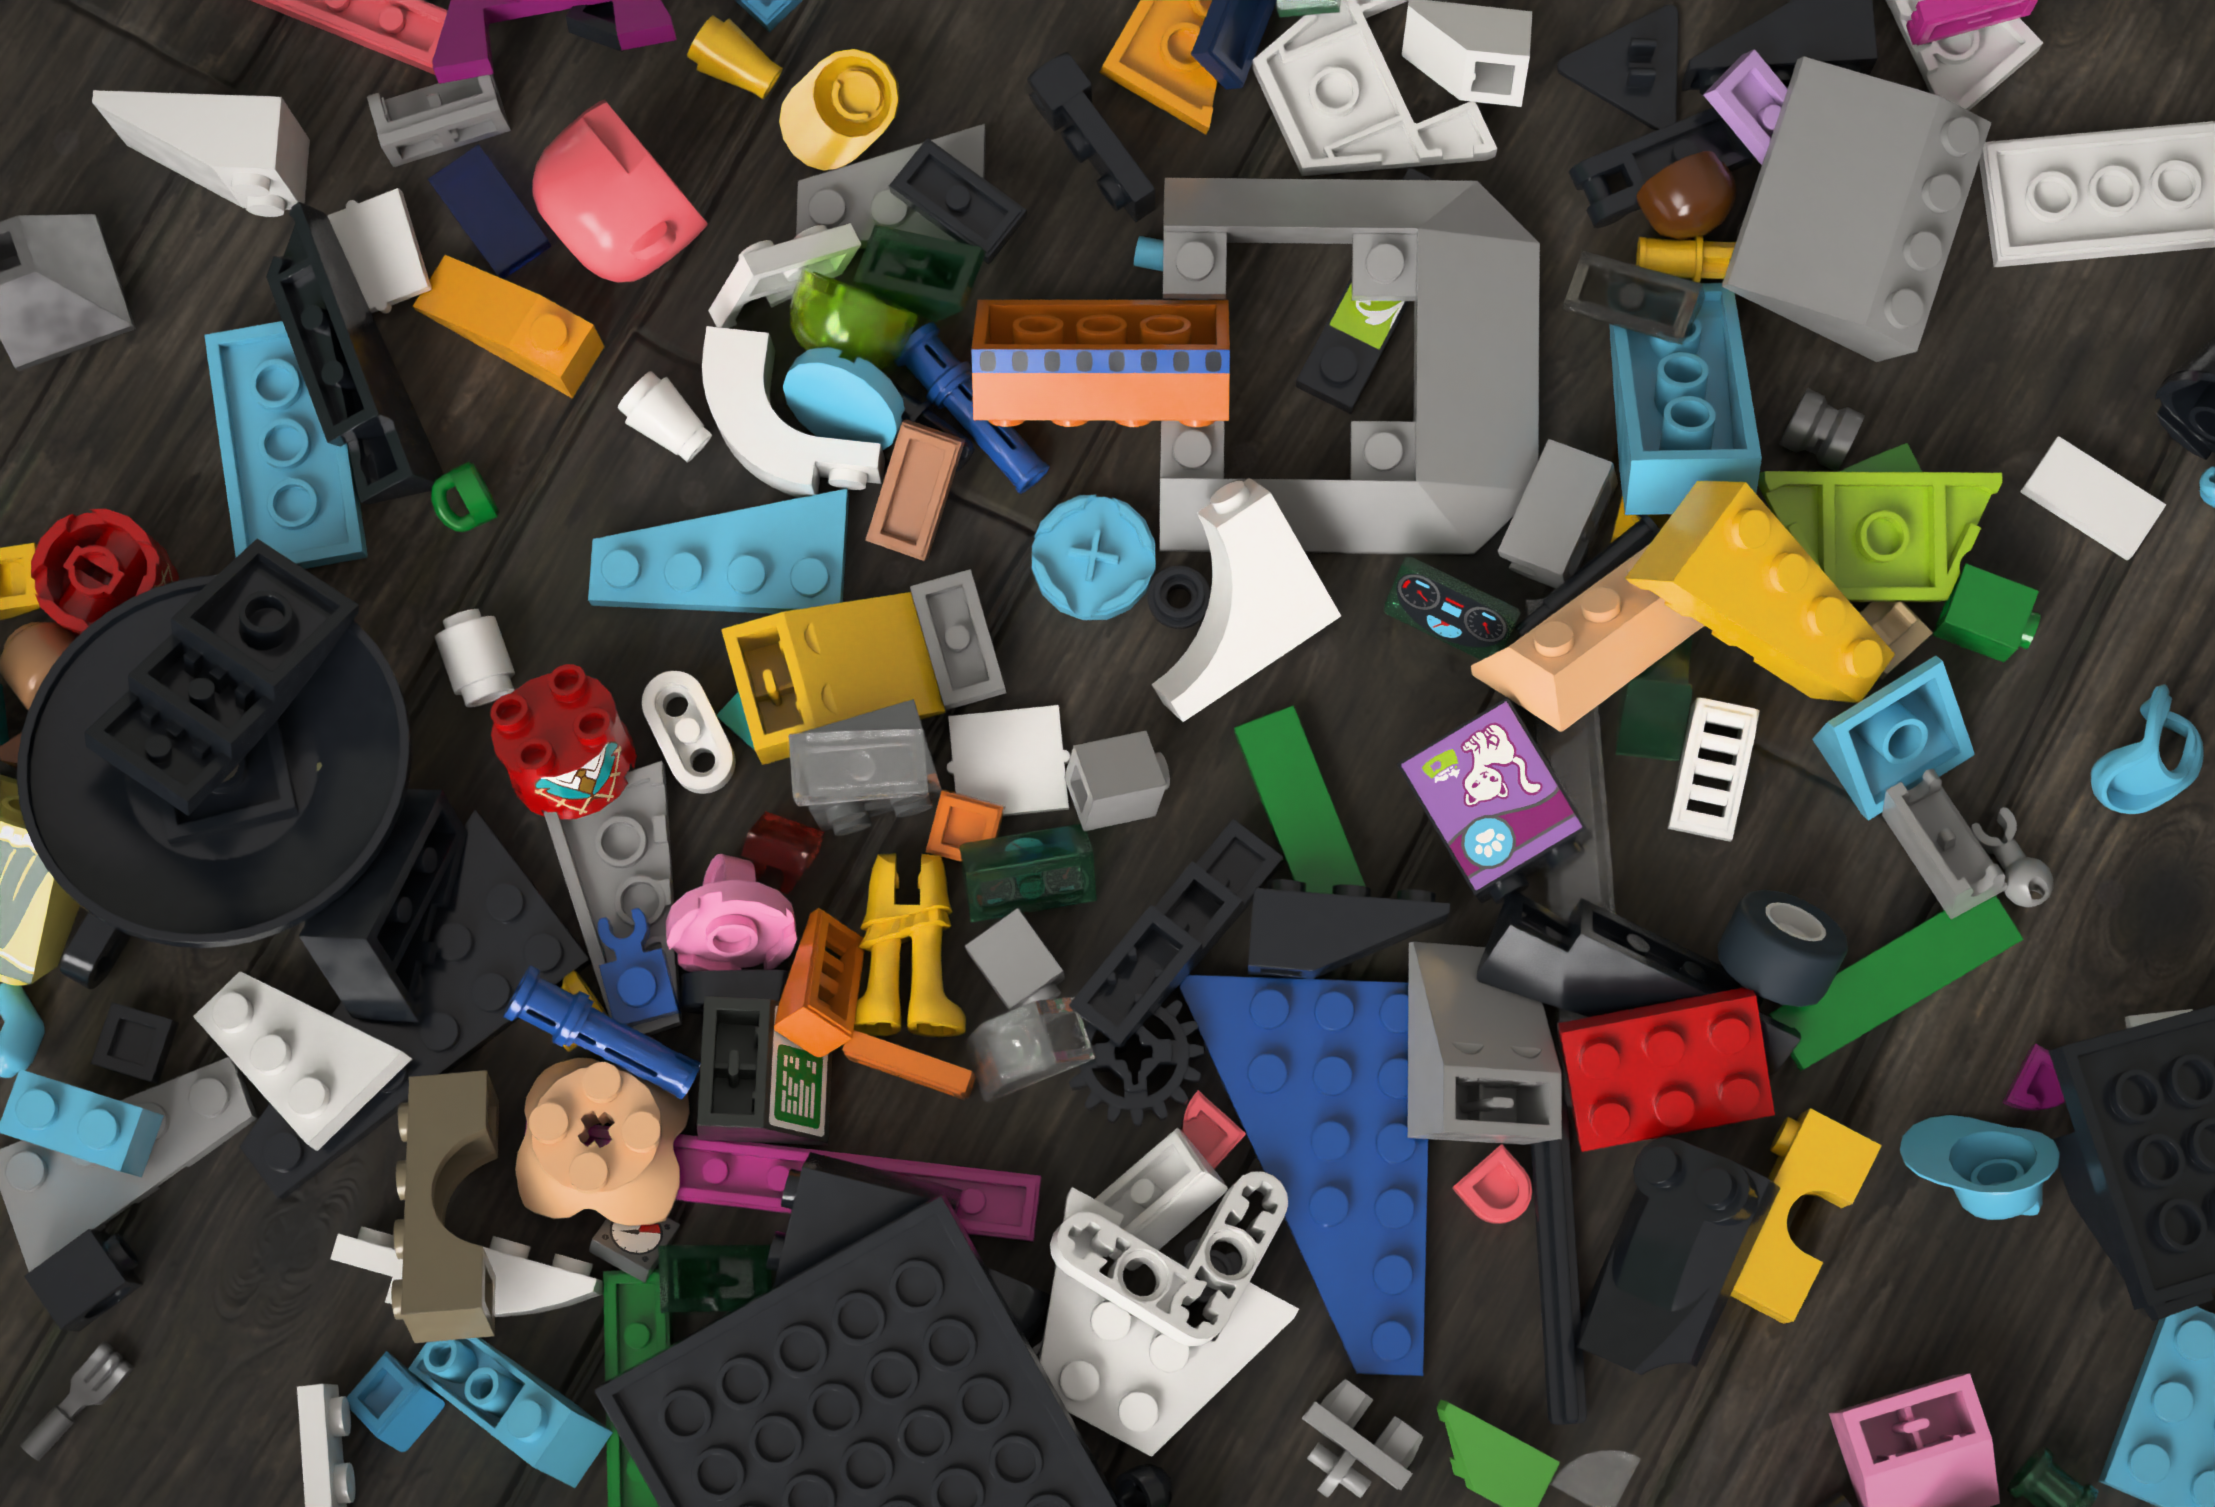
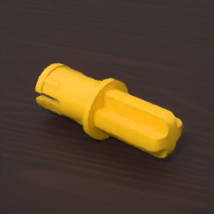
M1703 235L1696 236L1694 240L1639 237L1636 253V277L1691 278L1692 284L1698 285L1701 278L1724 279L1736 242L1703 241Z

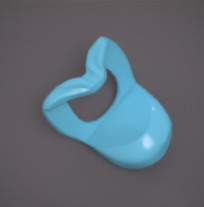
M2165 684L2156 686L2151 698L2140 707L2142 716L2147 720L2143 740L2106 753L2094 763L2091 769L2093 793L2110 810L2126 814L2147 812L2175 797L2190 786L2199 775L2204 757L2203 741L2198 730L2189 720L2170 711L2172 697L2169 696L2170 691ZM2163 727L2186 738L2180 763L2171 771L2163 764L2159 752L2160 736Z

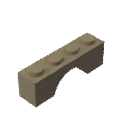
M487 1070L409 1077L408 1102L400 1103L398 1107L399 1133L403 1142L407 1141L406 1160L397 1161L396 1187L400 1200H405L404 1219H397L394 1223L395 1252L398 1259H403L402 1279H396L392 1282L391 1300L393 1314L396 1320H404L414 1343L495 1336L496 1275L483 1246L464 1241L445 1228V1214L449 1200L462 1180L478 1167L498 1158L499 1099Z

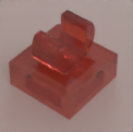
M765 811L747 833L741 856L753 859L752 863L754 864L756 882L764 875L767 868L766 865L781 869L784 874L781 892L789 894L818 856L825 832Z

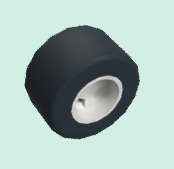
M1758 890L1747 893L1739 901L1718 943L1719 961L1727 973L1746 989L1754 990L1755 994L1762 998L1782 1005L1797 1007L1817 1004L1824 997L1848 952L1846 935L1839 925L1825 912L1803 899L1784 892Z

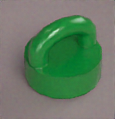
M469 461L439 477L432 486L431 501L437 517L446 527L456 532H466L477 526L479 527L497 518L498 513H500L475 464ZM455 486L470 512L462 517L453 512L447 501V491Z

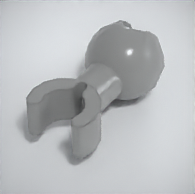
M2001 808L1997 816V822L2004 831L2002 842L1997 837L1986 835L1979 823L1972 824L1971 831L1986 853L1994 854L2004 869L2005 881L2008 884L2004 892L2008 899L2015 905L2028 908L2040 905L2050 897L2054 888L2051 870L2041 860L2026 857L2014 839L2017 831V822L2013 813L2008 808ZM2029 891L2038 892L2043 897L2038 900L2032 899Z

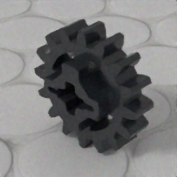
M1179 1000L1171 1003L1166 1009L1159 1006L1150 1016L1162 1023L1169 1030L1174 1040L1157 1039L1143 1024L1135 1032L1136 1040L1139 1041L1141 1050L1152 1052V1058L1143 1059L1141 1062L1137 1085L1132 1083V1073L1128 1071L1126 1061L1115 1060L1116 1054L1126 1052L1127 1041L1121 1047L1112 1040H1109L1107 1043L1092 1045L1099 1030L1085 1019L1083 1020L1087 1025L1084 1030L1068 1028L1067 1038L1079 1045L1078 1051L1063 1055V1062L1067 1066L1080 1067L1081 1073L1074 1076L1069 1081L1072 1091L1082 1090L1086 1087L1089 1088L1091 1093L1084 1104L1088 1111L1096 1109L1103 1102L1109 1106L1107 1112L1108 1123L1115 1124L1120 1118L1122 1111L1131 1112L1134 1126L1141 1127L1144 1111L1153 1110L1154 1114L1161 1121L1167 1119L1165 1102L1170 1098L1180 1105L1185 1106L1189 1098L1181 1088L1183 1081L1188 1083L1200 1082L1201 1073L1189 1067L1188 1064L1189 1060L1204 1057V1047L1188 1044L1187 1038L1191 1037L1198 1030V1025L1196 1021H1188L1182 1024L1177 1021L1183 1008V1004ZM1176 1066L1174 1074L1168 1083L1156 1093L1148 1096L1147 1083L1158 1070ZM1093 1071L1112 1073L1124 1084L1125 1098L1115 1095L1104 1088L1095 1077Z

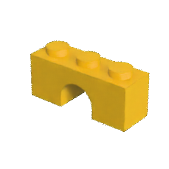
M1811 1108L1801 1113L1797 1121L1787 1117L1777 1132L1770 1151L1779 1157L1768 1179L1778 1185L1780 1190L1730 1296L1783 1324L1794 1322L1823 1262L1801 1251L1791 1240L1787 1229L1789 1210L1792 1204L1803 1195L1821 1197L1840 1208L1853 1204L1882 1145Z

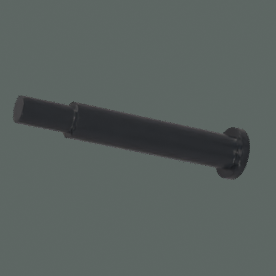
M1636 515L1639 520L1544 598L1542 600L1543 604L1514 627L1521 637L1649 545L1660 531L1654 521L1648 515Z

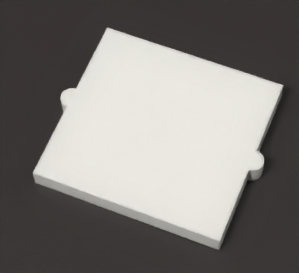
M399 188L361 203L350 200L347 202L345 209L328 215L371 313L380 311L387 314L392 309L391 305L432 290L405 198Z
M1059 705L948 716L952 761L947 764V770L950 775L954 776L956 793L1005 806L1003 816L1069 810L1067 784L1064 776L1066 773L1065 764L1069 763L1070 753L1067 750H1063Z

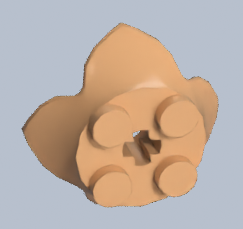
M574 1058L556 1063L545 1069L537 1077L526 1097L524 1112L527 1120V1129L517 1154L515 1171L519 1195L525 1208L535 1214L552 1219L570 1218L584 1209H593L611 1222L626 1226L652 1225L666 1221L680 1188V1167L673 1150V1143L675 1138L686 1128L690 1115L688 1093L681 1100L661 1087L615 1064L600 1062L592 1058ZM599 1123L602 1126L606 1123L612 1124L608 1129L612 1139L609 1144L601 1148L598 1147L595 1141L588 1147L584 1145V1142L589 1138L588 1130L592 1126Z

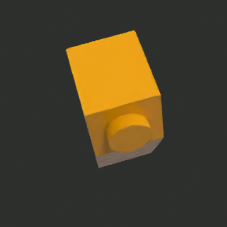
M444 255L429 279L432 290L420 294L413 305L416 311L571 398L574 397L605 347L594 325L535 292L447 255Z

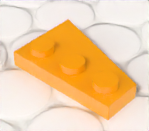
M1140 0L1099 73L1206 135L1210 128L1217 80L1191 55V52L1212 0Z

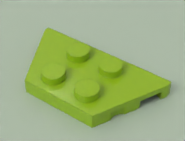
M1764 471L1759 473L1758 486L1771 512L1849 602H1941L1949 599L1960 575L1961 559L1967 552L1971 551L1981 530V527L1977 525L1991 495L1998 493L2000 489L2002 473Z

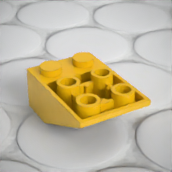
M911 592L784 611L721 629L754 749L762 765L794 756L788 736L912 699L915 701L921 720L946 713Z

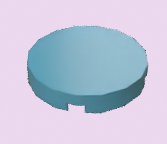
M836 348L809 349L798 356L787 372L783 390L787 405L801 424L817 437L879 443L882 450L893 444L901 427V416L905 411L903 398L890 378L873 363L857 357L853 363L847 359L840 358L842 350Z
M1079 495L1058 504L1040 522L1032 545V572L1042 595L1060 612L1081 620H1108L1129 611L1147 593L1156 571L1155 540L1146 520L1128 503L1113 497L1109 499L1106 497H1096V495Z

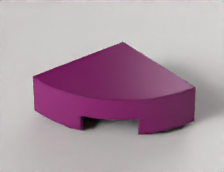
M2037 1044L2030 1047L2002 1103L2010 1107L2030 1111L2046 1110L2065 1103L2049 1050Z

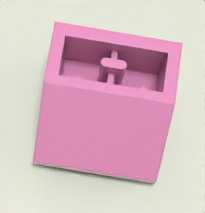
M1970 1373L1952 1375L1829 1413L1860 1507H1990L2000 1504L1992 1437Z

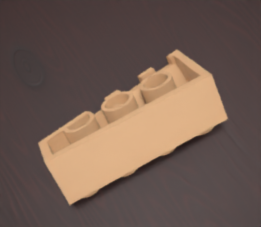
M1647 545L1509 647L1471 665V672L1480 681L1508 697L1558 731L1563 732L1705 625L1692 617L1682 616L1665 605L1666 600L1650 590L1640 589L1625 579L1649 545Z

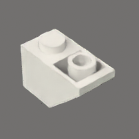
M1409 0L1402 56L1459 100L1522 107L1530 58L1532 11L1430 0Z

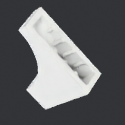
M1250 478L1244 482L1235 481L1223 486L1212 495L1210 499L1211 504L1197 512L1204 527L1212 557V587L1208 608L1200 629L1187 651L1165 675L1152 684L1162 703L1182 722L1341 617L1271 492Z

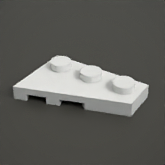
M1886 0L1930 93L1941 96L1968 111L2034 56L2043 44L2034 32L2020 18L1923 45H1912L1906 24L1909 20H1912L1911 14L1913 11H1916L1917 3L1923 0Z
M241 971L193 1016L304 1142L317 1151L412 1060L404 1052Z

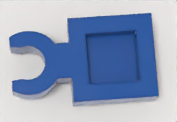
M639 908L631 910L635 928L633 933L627 938L621 939L614 936L612 924L607 917L598 920L600 939L609 949L615 952L617 959L616 961L599 965L612 1019L629 1027L681 1013L665 951L659 948L645 952L644 945L650 935V924L646 915Z

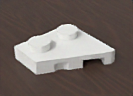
M851 223L828 230L825 225L813 226L799 233L793 240L776 245L770 240L755 243L739 254V261L708 311L716 327H733L737 325L735 319L744 304L766 296L772 308L793 298L806 289L816 287L841 275L862 244Z

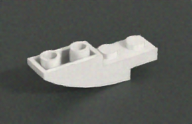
M362 1226L357 1239L338 1234L330 1259L392 1276L393 1278L385 1303L392 1304V1282L396 1279H402L403 1259H398L396 1256L394 1235ZM495 1236L492 1238L490 1248L483 1247L496 1275L495 1317L536 1314L568 1307L600 1296L604 1292L603 1281L589 1277L593 1266L591 1263L556 1253L552 1266L527 1259L531 1246Z

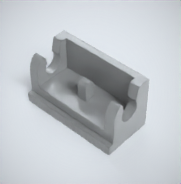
M493 74L441 84L437 83L386 100L384 97L381 98L380 93L367 96L380 146L393 167L511 131Z
M1548 439L1498 549L1500 557L1511 561L1509 569L1556 589L1580 569L1618 484L1613 462Z
M1928 769L1922 775L1923 780L1914 788L1907 791L1903 783L1900 782L1886 790L1882 816L1949 918L1953 919L2005 891L2008 884L2005 881V874L1999 865L1992 862L1941 786L1942 780L1936 771Z

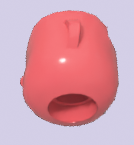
M605 99L584 111L544 149L536 164L533 176V197L538 212L582 265L600 278L617 283L634 282L668 262L684 249L708 224Z

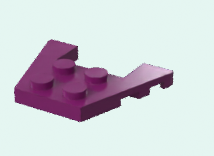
M451 0L432 63L439 84L494 74L489 24L571 9L572 6L586 4L588 6L613 1L616 31L622 50L677 40L672 18L661 0Z

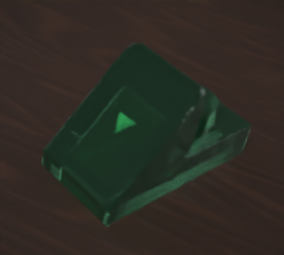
M1692 635L1621 688L1615 755L1669 761L1680 760L1693 692V685L1688 684Z

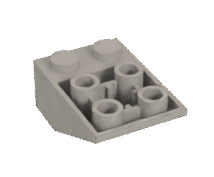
M1410 942L1408 980V1138L1519 1145L1562 1139L1561 1069L1543 1003L1479 982L1477 980V969L1486 947Z

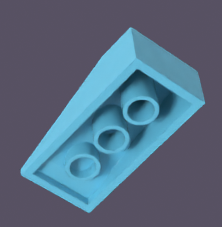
M1700 283L1699 285H1608L1607 300L1618 459L1625 515L1673 514L1697 481L1746 482L1757 493L1762 456L1735 293L1722 287V283Z

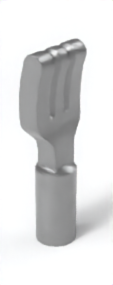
M106 1341L100 1344L89 1359L73 1375L68 1396L59 1406L55 1405L20 1443L22 1449L31 1457L40 1461L75 1422L74 1418L86 1406L101 1405L107 1401L130 1375L134 1367L127 1360H122L123 1357L118 1352H113V1347Z

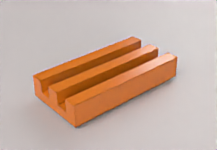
M853 1030L852 1039L846 1042L842 1049L845 1053L844 1055L850 1061L965 1100V1098L969 1099L976 1079L975 1074L971 1070Z

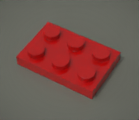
M1744 987L1557 1023L1577 1138L1582 1152L1775 1115L1757 997L1754 990Z

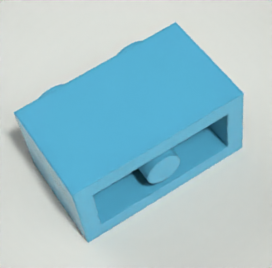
M19 1069L0 1121V1133L142 1178L164 1115Z

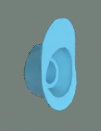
M1954 1115L1930 1117L1914 1124L1902 1136L1900 1153L1905 1165L1915 1174L1934 1183L1952 1187L1961 1206L1975 1217L1987 1220H2003L2019 1215L2033 1216L2038 1214L2043 1204V1183L2058 1168L2060 1152L2054 1140L2041 1132L2023 1128H2012L1975 1118Z

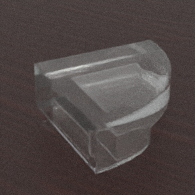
M1617 1450L1590 1452L1564 1465L1549 1485L1589 1507H1616L1641 1458Z

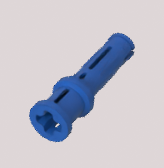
M934 322L923 325L899 345L892 355V361L898 367L906 366L928 391L926 400L937 406L938 409L946 407L976 441L977 445L1012 482L1019 494L1026 492L1044 477L1050 466L1041 460L1012 426L1002 427L993 425L988 420H973L971 364L969 362L961 363L939 339L940 329Z
M531 965L528 967L504 1011V1018L513 1021L519 1017L552 1034V1042L561 1047L563 1045L570 1047L574 1043L642 1079H646L681 1100L685 1097L699 1071L700 1062L662 1045V1043L624 1023L606 1016L601 1011L592 1007L594 1001L588 999L589 995L581 991L573 995L540 978L539 969Z

